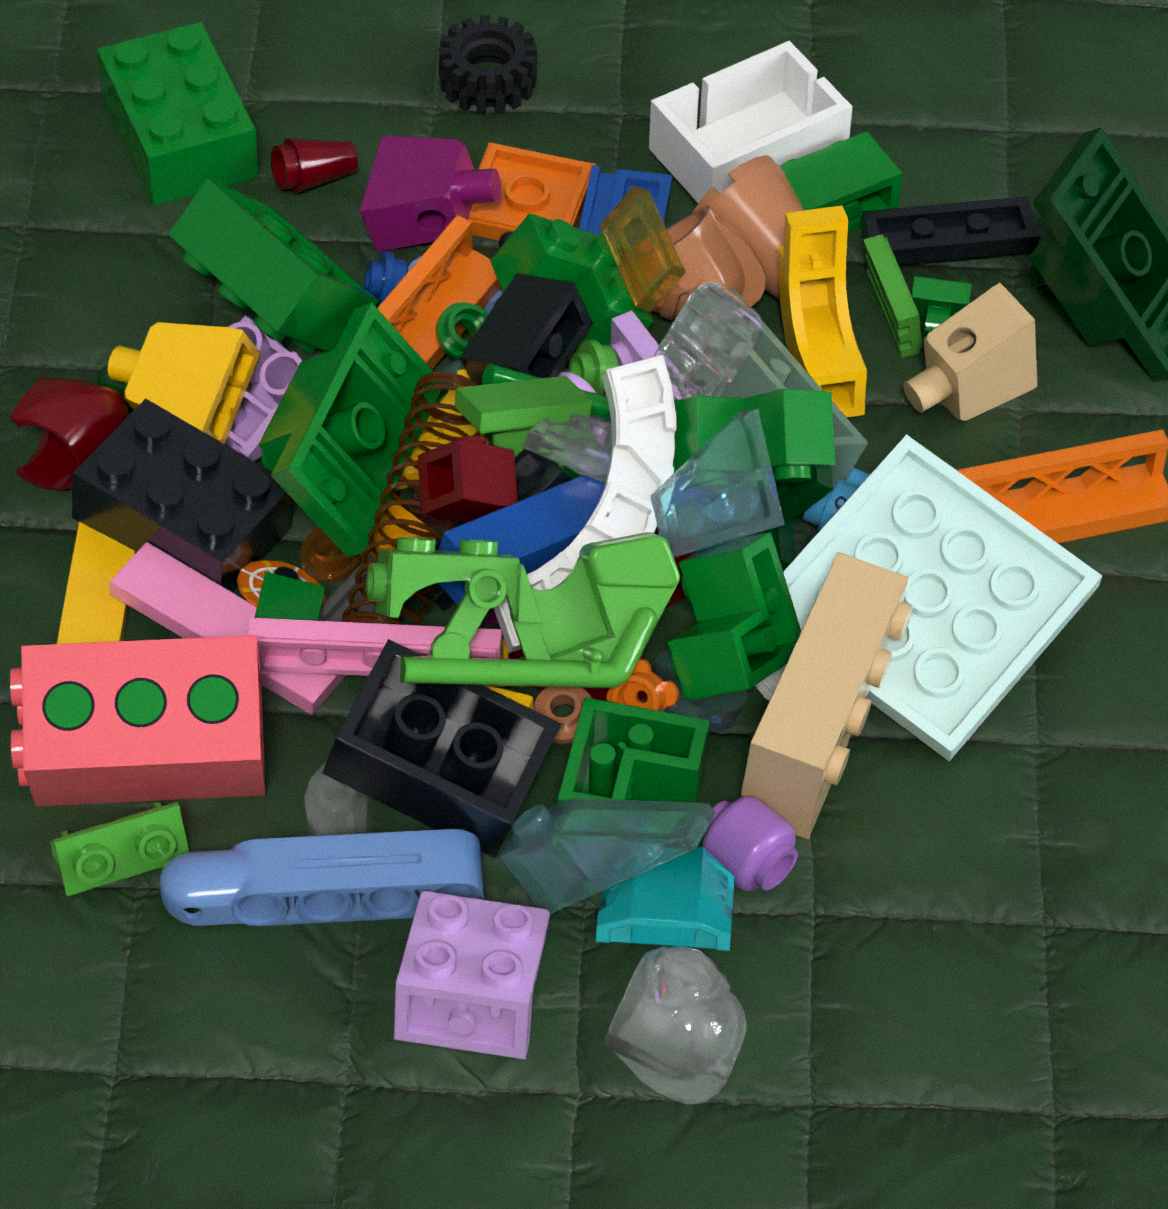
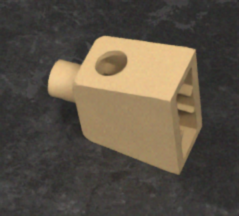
M998 283L928 333L924 339L926 370L903 383L904 392L909 402L918 412L922 413L942 402L957 420L967 421L1037 387L1035 319L1001 283Z

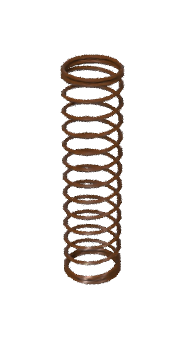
M434 372L421 377L416 383L414 396L411 398V410L405 417V429L399 436V448L393 455V467L387 474V487L380 495L381 506L374 514L375 526L368 533V546L362 552V566L355 573L356 585L349 593L350 605L342 613V620L340 622L404 625L399 620L380 613L358 611L357 607L361 605L373 604L376 606V601H369L367 598V593L363 588L366 586V581L361 583V575L365 570L366 572L368 570L370 562L367 563V555L371 550L378 558V552L375 547L390 544L397 548V539L388 537L383 532L382 527L396 524L409 533L422 537H438L440 541L445 531L453 529L452 520L445 519L447 521V528L443 532H438L429 525L418 521L396 519L389 512L388 508L393 505H402L410 511L422 515L421 509L412 506H421V501L403 500L394 490L398 486L407 485L420 493V487L416 486H420L419 480H408L400 471L401 468L406 466H413L418 469V460L414 461L409 457L406 450L411 447H419L427 452L432 449L426 446L440 447L445 445L438 442L419 441L414 437L413 430L424 427L434 435L450 441L460 437L441 433L432 427L444 428L456 432L462 437L469 436L461 429L445 423L424 422L418 414L419 411L424 410L430 416L446 423L470 425L471 423L463 415L447 413L438 409L443 408L459 412L454 405L429 403L422 395L429 390H456L460 386L437 384L422 387L431 382H449L462 387L478 385L473 380L450 372ZM414 416L419 423L410 426L411 419ZM477 430L473 436H480L481 433ZM409 435L413 442L404 445L405 438ZM403 454L407 462L398 465V458ZM397 473L402 481L392 484V477ZM390 492L396 500L386 503V496ZM384 511L390 520L380 523V515ZM407 525L416 526V527L425 529V530H427V531H429V532H423V531H420V530L411 528V527H409V526H407ZM378 531L385 540L374 543V535ZM373 560L371 562L378 563V560ZM435 584L430 585L424 591L418 590L412 595L414 597L419 596L423 601V607L420 610L412 611L403 605L399 616L413 617L417 625L423 626L421 619L417 615L424 614L429 609V602L424 595L430 594L435 589ZM358 590L367 600L355 603V594Z

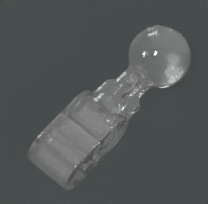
M705 283L691 293L655 352L654 357L660 355L664 357L672 385L674 401L695 395L723 397L759 338L762 326L759 314L720 283ZM612 439L605 443L597 452L593 461L592 471L609 465Z

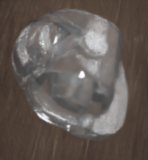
M664 946L649 950L643 955L614 1015L603 1046L617 1052L616 1055L644 1084L654 1091L689 1105L704 1103L720 1093L731 1074L745 1037L747 1027L745 1012L737 997L729 992L731 986L725 973L721 974L710 957L700 950L684 946L668 948Z

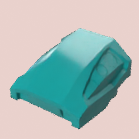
M638 843L605 866L602 900L597 918L596 942L712 948L730 951L735 875L705 847Z

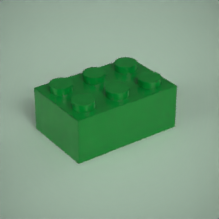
M202 22L97 48L102 98L153 206L196 195L207 178L225 186L259 178L256 129Z
M209 178L206 179L168 234L185 249L181 257L188 265L205 276L210 277L213 274L221 281L217 290L225 298L243 309L249 306L258 314L254 320L258 328L280 342H283L287 336L293 343L311 354H314L317 348L327 352L335 349L354 309L370 302L376 306L379 302L372 293L271 205Z

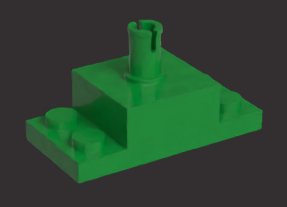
M372 302L354 309L335 349L300 362L258 444L262 449L263 465L272 472L271 476L348 558L361 554L368 546V533L375 526L374 514L381 506L380 495L387 487V474L393 467V455L399 448V436L405 429V417L411 410V398L414 396V388L421 377L434 373ZM431 382V383L425 384L422 388L427 387V386H430V385H437V384H444V383H443V382ZM442 389L429 390L422 395L429 403H436ZM424 410L418 412L420 418L427 422L430 415ZM414 416L411 419L410 426L419 423ZM424 427L417 428L412 431L414 437L417 440L419 439ZM409 435L406 436L404 445L413 442ZM411 447L406 450L409 457L411 456L415 447ZM403 454L398 458V465L407 462ZM405 467L400 469L401 473H403ZM397 473L392 477V484L400 480ZM390 492L386 496V503H389L392 497Z

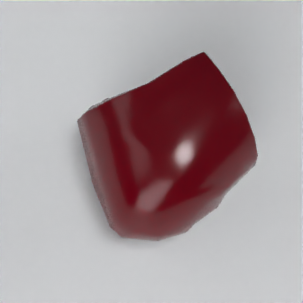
M40 377L17 403L10 415L11 421L18 427L27 425L43 429L38 449L26 465L16 469V475L33 485L45 489L61 491L72 488V473L129 416L124 394L116 389L79 379Z

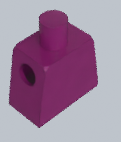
M381 136L360 208V214L375 250L387 251L434 242L457 215L468 220L472 204L498 203L501 197L500 176L496 169L475 170L466 145L458 139Z

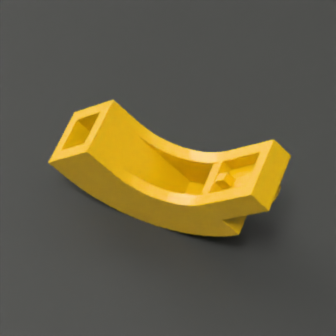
M843 205L785 213L784 245L778 246L779 294L786 348L823 391L831 392L833 403L846 418L865 415L867 369L853 334L846 291L848 217Z

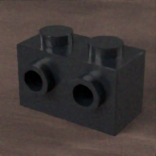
M516 273L459 358L469 378L478 385H483V372L489 364L540 378L558 377L593 325V322L574 282Z

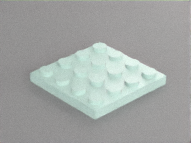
M907 434L783 572L801 631L838 552L909 577L903 601L913 605L908 625L901 641L890 638L886 650L892 652V658L886 676L880 688L871 686L866 699L871 700L874 706L948 761L954 757L1096 591L1102 579V575Z

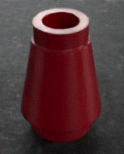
M286 138L283 145H276L271 151V170L277 187L280 190L290 189L294 194L349 174H355L358 167L356 149L351 141Z

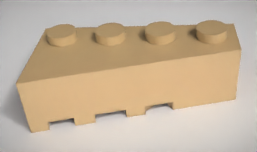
M840 552L835 557L751 741L740 798L754 796L762 800L793 826L795 835L808 840L831 784L837 786L842 777L850 754V749L846 747L851 734L859 736L863 729L872 702L866 699L871 686L880 688L884 681L892 658V652L886 650L890 638L901 641L913 609V605L903 602L909 577Z

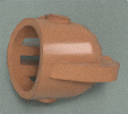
M708 205L656 234L632 253L630 269L635 281L643 291V299L647 308L659 313L660 317L669 320L675 318L677 321L693 291L735 289L750 307L761 299L765 291L766 273L753 247L743 235L721 218L715 216Z

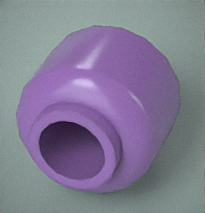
M754 796L741 797L732 803L727 800L721 801L711 809L703 821L702 829L706 833L701 847H705L735 875L734 886L742 891L751 892L759 888L766 891L773 889L787 877L797 861L798 852L794 848L796 844L795 829L765 802Z

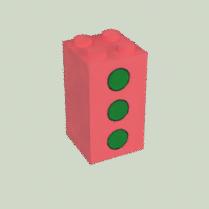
M257 635L21 646L22 667L11 668L10 692L12 706H17L18 724L23 725V729L11 731V756L13 769H18L19 786H29L35 806L266 795L262 678Z

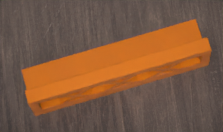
M459 215L452 220L377 308L431 369L446 354L439 345L435 332L440 314L449 306L460 302L471 303L484 308L501 288L490 262L491 259L473 250L472 223ZM456 325L455 331L460 337L466 328Z
M1163 429L957 470L1056 543L1168 521V484L1163 476L1168 451V439ZM1147 454L1145 463L1121 468L1132 457ZM1092 466L1078 477L1065 479L1076 468ZM1035 477L1022 488L1008 490L1018 480Z

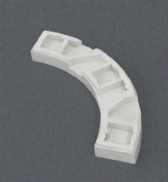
M663 355L607 369L604 372L602 381L609 403L612 447L603 491L594 512L573 542L552 560L527 575L531 588L546 590L560 584L571 573L579 558L580 550L585 544L644 532H655L665 508L673 478L674 433L676 431V411L672 385ZM505 597L500 605L494 607V611L502 629L508 651L511 653L522 648L510 617L511 613Z

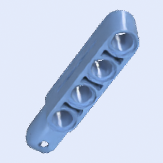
M460 829L253 839L236 844L232 849L191 851L176 855L164 866L159 879L160 895L164 907L173 917L192 926L223 924L273 926L414 918L420 894L425 891L484 900L481 845L479 839L473 833ZM197 908L200 910L196 913H189L184 909Z

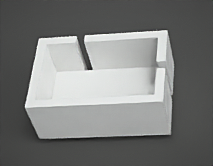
M787 41L702 78L700 128L698 129L699 88L693 82L651 100L649 150L699 204L712 187L720 194L734 183L728 173L755 157L768 155L777 164L782 165L788 160L800 158L828 147L837 141L848 139L850 136L853 106L825 77L817 79L818 70L790 41Z

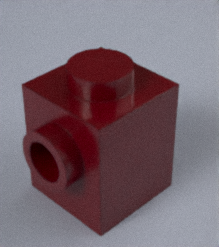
M466 436L454 439L450 443L417 455L422 515L468 523L518 502L514 450L488 445V440L484 437Z

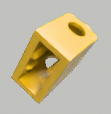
M157 322L150 327L141 350L121 345L115 347L110 355L107 370L111 380L127 384L124 399L134 410L146 398L225 444L261 353L241 329Z

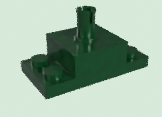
M1102 127L1083 133L1033 202V205L1050 229L1029 257L1033 263L1030 268L1031 283L1033 286L1044 282L1047 283L1039 286L1036 291L1042 295H1055L1089 346L1124 338L1154 382L1168 379V227Z

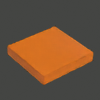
M489 142L478 170L496 169L501 180V197L498 203L472 204L468 219L472 223V235L499 241L503 233L514 232L529 213L553 221L556 219L563 220L577 228L583 212L591 169L596 164Z

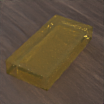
M633 186L603 220L600 227L635 307L651 312L686 272L650 192Z

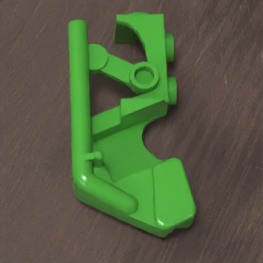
M652 532L585 544L580 550L579 558L571 573L560 584L546 590L531 588L524 565L520 564L517 557H513L510 554H498V541L460 539L459 551L435 550L436 539L397 537V549L379 548L378 563H369L366 591L368 600L376 601L377 613L390 618H399L403 603L416 591L435 583L466 581L463 598L444 631L436 636L431 643V657L401 656L400 682L614 688L625 683L631 676L659 618L680 581V573L668 541L661 535ZM506 597L511 613L510 617L524 657H520V659L469 658V643L488 610L500 605Z

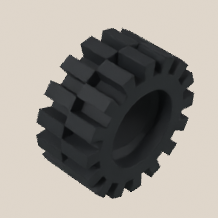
M480 15V23L474 24L471 17L462 20V29L455 24L448 29V36H442L439 47L440 88L442 92H446V99L451 103L459 100V108L467 112L472 105H475L476 114L486 115V107H494L495 114L505 113V104H509L514 110L521 106V98L528 101L532 96V88H536L537 45L534 44V37L530 31L524 33V26L518 22L508 27V18L499 16L497 23H490V15ZM482 62H494L501 64V66L484 68L475 66L474 64Z

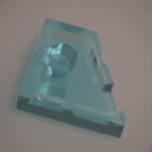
M758 409L739 411L650 496L659 535L668 541L673 557L785 525Z

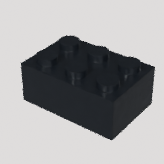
M146 398L72 473V518L127 546L134 550L135 554L148 542L232 593L238 587L237 578L240 570L250 562L263 560L290 530L293 499L273 479L271 471Z
M388 639L335 738L322 774L436 830L460 829L471 832L478 837L481 852L496 858L561 723L483 685L400 682L401 656L422 655Z

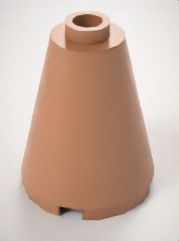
M765 155L755 157L728 173L734 183L721 194L712 187L692 213L708 205L715 216L721 218L743 235L763 264L766 273L765 291L780 301L778 246L784 245L785 213L803 211L804 208L782 167L770 156Z

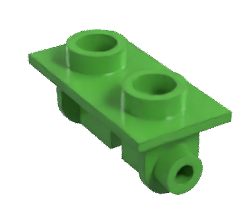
M160 802L152 804V809L68 834L67 830L60 832L59 838L49 842L55 865L59 866L66 896L164 867L176 855L189 852L178 802L162 806Z

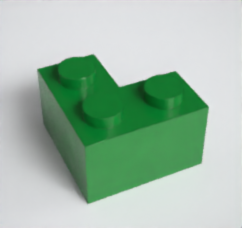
M529 213L490 261L503 292L516 273L574 282L593 322L583 340H597L601 345H610L611 318L631 310L646 329L653 323V319L643 299V291L635 281L625 258V250L610 235L604 233L594 234L575 228L563 220L556 219L553 221Z
M780 389L748 398L695 395L674 401L676 431L674 433L673 478H688V488H719L725 486V480H737V490H767L773 488V478L774 482L778 483L811 480V470L836 465L832 394L829 391Z
M771 532L709 544L679 562L682 572L683 591L692 604L697 622L667 642L671 652V667L674 675L680 681L686 701L749 690L787 664L802 631Z
M584 698L558 796L556 844L620 855L632 804L695 816L707 766L710 720Z

